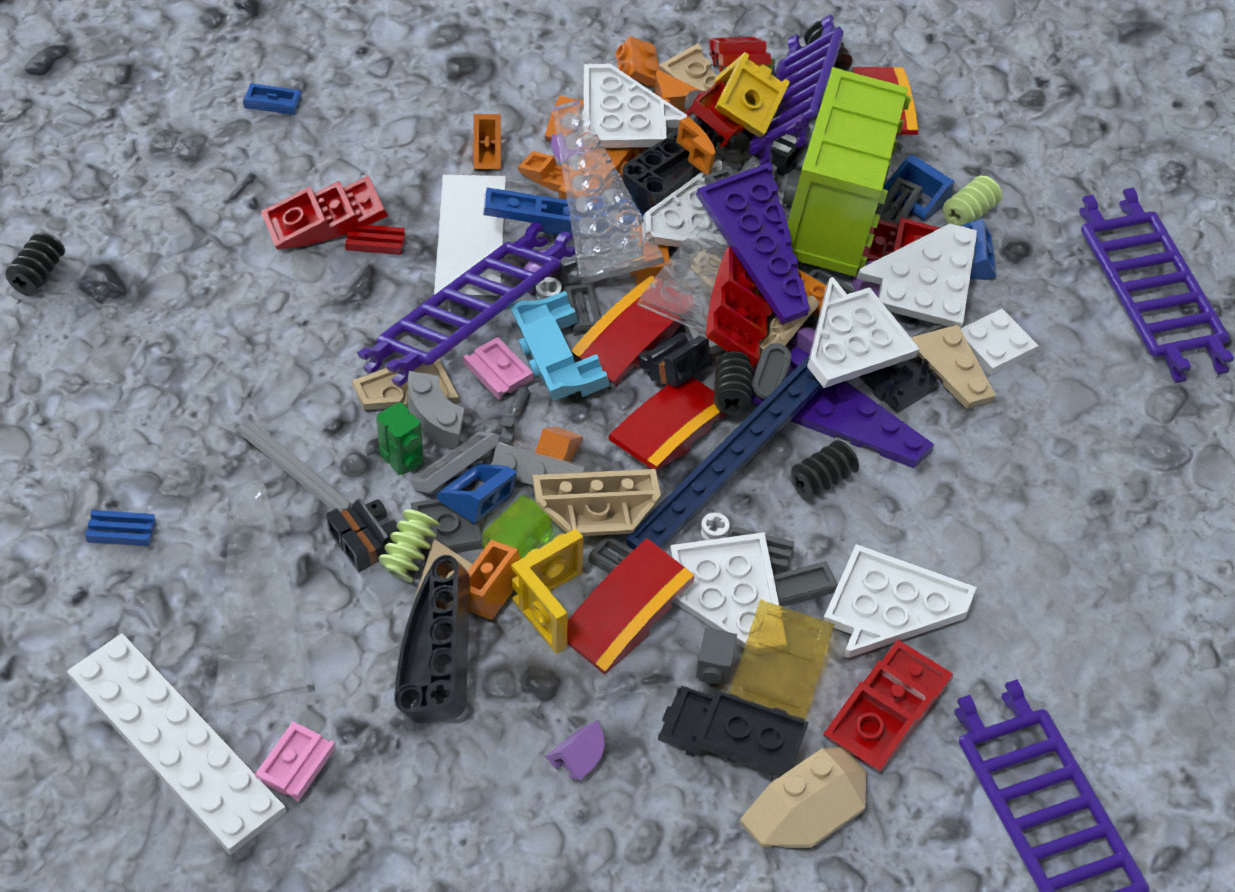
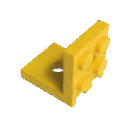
M744 52L717 76L714 84L720 80L726 86L715 109L761 138L765 135L790 81L787 79L780 81L770 74L772 71L764 64L760 67L748 60L749 54Z
M576 528L566 534L562 533L556 536L552 542L540 549L531 550L524 558L511 564L512 570L517 574V577L512 579V587L517 592V595L512 597V601L556 655L567 649V611L552 595L551 591L582 574L583 536Z

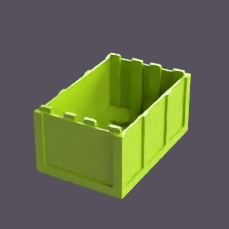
M832 67L787 223L792 240L793 255H796L797 261L855 277L857 270L865 267L867 257L862 256L865 246L871 247L874 234L869 233L870 228H877L880 215L875 213L878 203L884 204L888 191L883 189V185L891 165L889 163L891 154L895 152L898 140L895 139L896 133H901L904 120H900L902 110H908L911 96L906 95L908 87Z

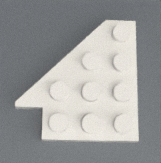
M584 64V148L653 147L666 138V128L679 127L680 120L687 117L685 113L613 65Z
M716 161L713 164L712 173L722 170V161ZM701 172L645 213L642 219L643 242L725 253V250L730 247L696 196L697 189L706 185L704 182L705 173Z
M948 224L861 268L857 274V279L880 284L878 298L889 312L948 327L959 325L961 328L965 314L977 230Z
M833 277L829 279L807 365L823 388L917 356L920 348L870 287L846 294Z
M764 532L670 545L671 557L695 575L694 582L672 601L673 603L715 630L738 634L736 643L753 655L787 651V642Z
M856 544L825 613L823 624L852 634L844 654L845 657L850 658L895 643L897 639L901 641L965 619L977 587Z

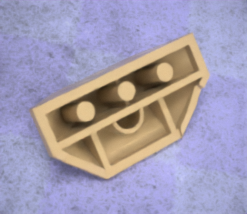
M656 469L532 476L536 505L566 533L576 528L582 536L633 533L661 496Z
M842 747L822 748L770 783L740 818V823L761 847L812 848L865 810L867 771Z

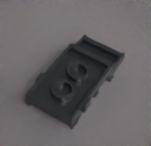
M912 358L858 376L874 391V396L880 401L887 403L896 413L901 412L937 389L938 375L934 371H931L930 374L928 373L929 361L926 358L923 360V364L920 361L916 362Z
M681 685L677 689L671 707L667 706L662 718L664 724L658 735V740L685 749V754L694 757L695 753L701 755L702 750L705 749L727 757L728 763L735 765L736 760L753 766V770L766 773L765 779L771 781L773 773L777 774L779 778L794 767L809 722L788 715L785 710L776 707L773 710L718 690L715 691L714 696Z

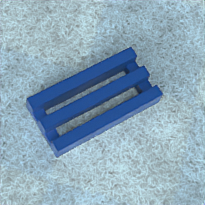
M250 83L243 99V106L248 109L296 115V108L299 107V101L302 100V91Z
M91 511V520L88 522L89 530H86L85 533L87 542L150 546L156 522L154 514ZM97 530H112L115 532H103ZM128 532H142L145 534H133Z

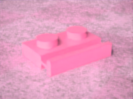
M499 337L478 347L470 356L467 354L463 356V364L498 400L502 399L503 394L507 392L510 394L520 386L533 381V372Z
M292 722L257 770L255 777L260 779L265 786L283 795L288 794L294 797L295 801L299 802L336 749L335 742L332 740L327 741L322 738V735Z

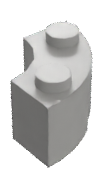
M409 371L407 402L410 414H413L421 422V429L427 438L442 447L451 450L455 449L459 445L464 407L453 404L443 395L439 387V376Z

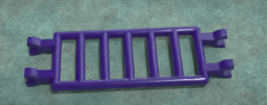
M831 14L822 19V35L812 43L801 47L798 34L788 38L789 51L787 57L778 62L774 76L780 81L787 79L790 83L765 135L759 138L753 134L750 142L749 151L752 155L758 153L760 165L772 161L771 148L773 142L787 134L794 133L796 137L795 144L798 148L808 143L807 129L809 123L818 117L831 70L835 65L844 35L840 26L837 28L834 26V17Z
M1134 187L1123 190L1126 200H1122L1119 203L1120 208L1127 212L1128 216L1104 220L1098 210V204L1094 195L1083 196L1082 201L1085 207L1080 208L1079 213L1088 223L1081 226V232L1149 354L1152 357H1164L1170 367V374L1174 383L1186 381L1187 377L1184 371L1191 369L1189 361L1183 358L1180 352L1206 348L1217 375L1228 373L1229 367L1227 363L1233 362L1234 356L1229 350L1224 348L1223 344L1228 343L1230 336L1158 214L1154 211L1144 212ZM1150 223L1154 230L1153 233L1100 242L1095 234L1097 232ZM1160 242L1166 250L1163 253L1111 262L1106 253ZM1173 262L1178 271L1123 282L1117 273ZM1182 282L1186 284L1190 291L1189 293L1134 303L1129 294L1130 292ZM1191 303H1197L1202 311L1200 314L1146 324L1141 313ZM1208 323L1214 332L1212 335L1161 345L1157 344L1152 335Z
M533 222L527 228L525 235L516 242H505L380 334L377 337V345L372 348H363L357 352L359 358L364 360L370 358L369 363L363 367L365 372L370 374L376 372L380 368L382 361L393 352H396L405 357L401 360H392L385 366L387 370L394 373L398 370L397 375L391 379L393 384L399 387L404 385L408 381L409 371H414L422 364L432 365L560 268L563 257H572L578 253L575 247L569 245L566 247L567 243L573 239L571 233L563 231L556 238L555 244L542 253L533 250V248L543 247L548 241L545 237H537L543 226L540 223ZM512 254L543 266L537 271L532 272L500 260L506 255ZM487 269H491L522 280V282L512 288L479 275ZM470 284L502 297L491 304L459 292V290ZM448 299L481 313L472 320H469L438 306ZM427 315L460 329L451 336H447L416 322ZM406 331L438 345L426 353L394 338Z
M1018 679L1005 683L1007 692L1001 695L1006 706L1011 708L1015 718L985 727L981 721L971 695L958 698L957 703L960 707L956 708L954 713L957 719L964 724L968 732L960 736L958 740L959 745L1039 892H1055L1121 867L1132 885L1113 892H1149L1150 888L1049 712L1045 709L1032 711L1025 699ZM1037 724L1041 725L1048 738L1047 740L983 761L975 746ZM1052 752L1057 753L1064 765L1061 769L1002 789L998 788L990 774ZM1071 779L1081 795L1018 818L1014 817L1006 803L1007 801ZM1087 808L1097 823L1096 826L1031 848L1022 832ZM1104 837L1114 852L1112 856L1050 878L1047 877L1039 863V860Z

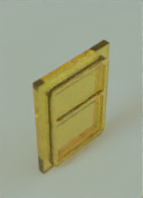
M760 599L729 694L773 710L775 707L785 710L788 715L805 720L835 624Z

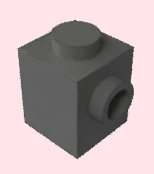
M705 628L698 657L696 678L703 679L712 684L729 683L738 634Z

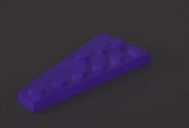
M771 162L700 187L697 189L696 196L782 325L807 316L810 307L803 281L800 279L797 270L796 255H793L789 228L783 206L779 202L777 183L774 182L772 176L773 168Z
M798 346L790 351L791 363L785 379L809 356L808 353ZM847 381L822 388L791 419L793 423L835 438L838 435L851 440L850 444L861 448L864 445L877 450L880 456L911 468H915L933 451L934 447L932 442ZM752 393V403L760 405L763 401L757 399Z

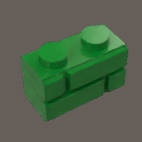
M397 402L378 413L376 422L380 456L388 464L390 463L391 468L398 475H404L409 471L417 469L423 462L421 422L413 414H410L409 409L402 402Z

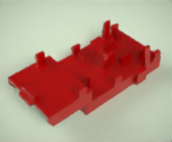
M709 38V55L712 58L713 66H716V59H718L719 72L723 71V66H729L744 52L749 54L748 60L756 65L764 64L767 67L771 65V54L766 52V41L762 40V38Z
M719 80L706 92L701 91L685 114L690 118L694 112L697 119L701 118L718 132L717 136H723L725 140L719 146L721 148L729 143L733 135L736 137L745 128L715 109L726 86Z

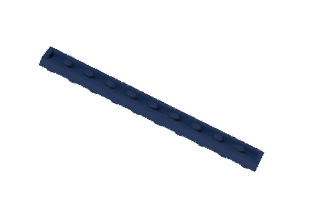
M809 356L639 524L633 533L626 537L627 546L634 550L648 538L659 548L663 549L823 388L807 367Z

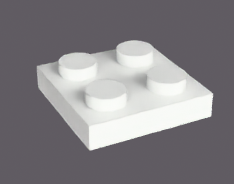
M1003 309L961 328L978 363L991 376L1037 353L1038 345Z

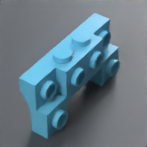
M566 291L545 299L535 301L522 300L510 305L512 316L523 337L518 340L524 356L530 355L532 359L528 361L534 377L540 376L553 401L578 391L584 397L610 386L606 371L603 372L597 354L576 363L574 362L573 355L560 330L578 323L576 311L571 307Z

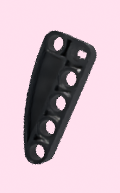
M701 118L695 119L694 122L707 134L716 150L719 137L717 136L718 132ZM678 131L630 160L622 167L619 192L624 198L644 212L650 210L702 172L688 161L690 152L676 142Z
M451 555L439 556L428 570L412 605L401 644L394 701L398 710L414 722L422 723L458 718L464 712L467 704L470 576L468 571ZM451 571H454L449 578H446ZM453 601L452 605L448 609H445L447 604ZM452 632L450 638L444 641L446 635ZM451 663V667L446 672H443L445 666ZM419 698L418 703L411 708L413 701Z

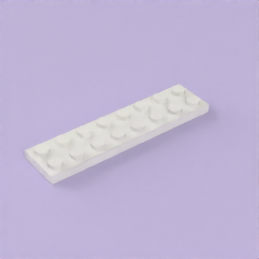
M122 633L67 670L69 679L230 856L286 814L285 806L260 779L255 777V774Z

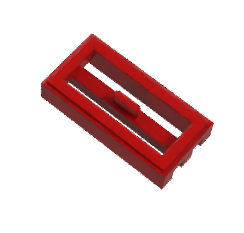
M367 225L359 227V230L354 232H347L345 250L402 254L406 235L405 228Z

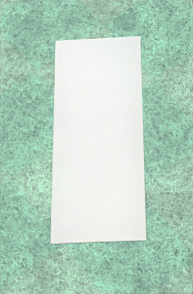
M443 175L434 294L502 245L504 218L483 215L486 187L505 190L506 176ZM487 269L479 275L501 283L500 272ZM470 284L459 290V292L467 295L500 296Z

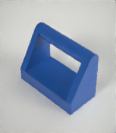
M911 154L901 163L883 187L884 190L889 192L898 177L921 186L922 192L932 198V200L926 207L916 202L910 212L926 221L951 198L955 181ZM898 191L893 201L896 202L897 198H899L901 195L900 191ZM909 197L906 198V200L904 201V203L902 204V206L905 205V203H906V201L908 200Z
M984 219L960 225L977 230L975 259L972 261L970 279L987 280L996 277L993 236Z
M476 464L439 491L437 499L475 524L513 495L517 471L508 466ZM476 479L484 482L475 491H461Z

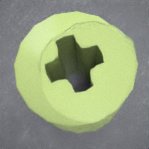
M976 177L944 203L943 215L946 222L960 226L979 220L982 215H985L1002 201V190L990 177Z
M404 510L402 515L406 521H399L396 526L400 532H393L391 534V539L394 543L385 545V550L389 555H380L379 562L390 574L412 583L413 579L407 572L408 570H419L413 563V560L425 559L419 549H430L431 546L425 540V537L436 538L437 535L431 529V526L441 527V525L422 512Z

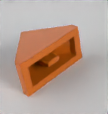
M658 70L655 79V94L671 100V105L686 113L684 108L686 96L690 91L699 89Z
M473 114L474 169H501V114Z
M557 426L543 428L535 452L570 462L582 443L583 436Z

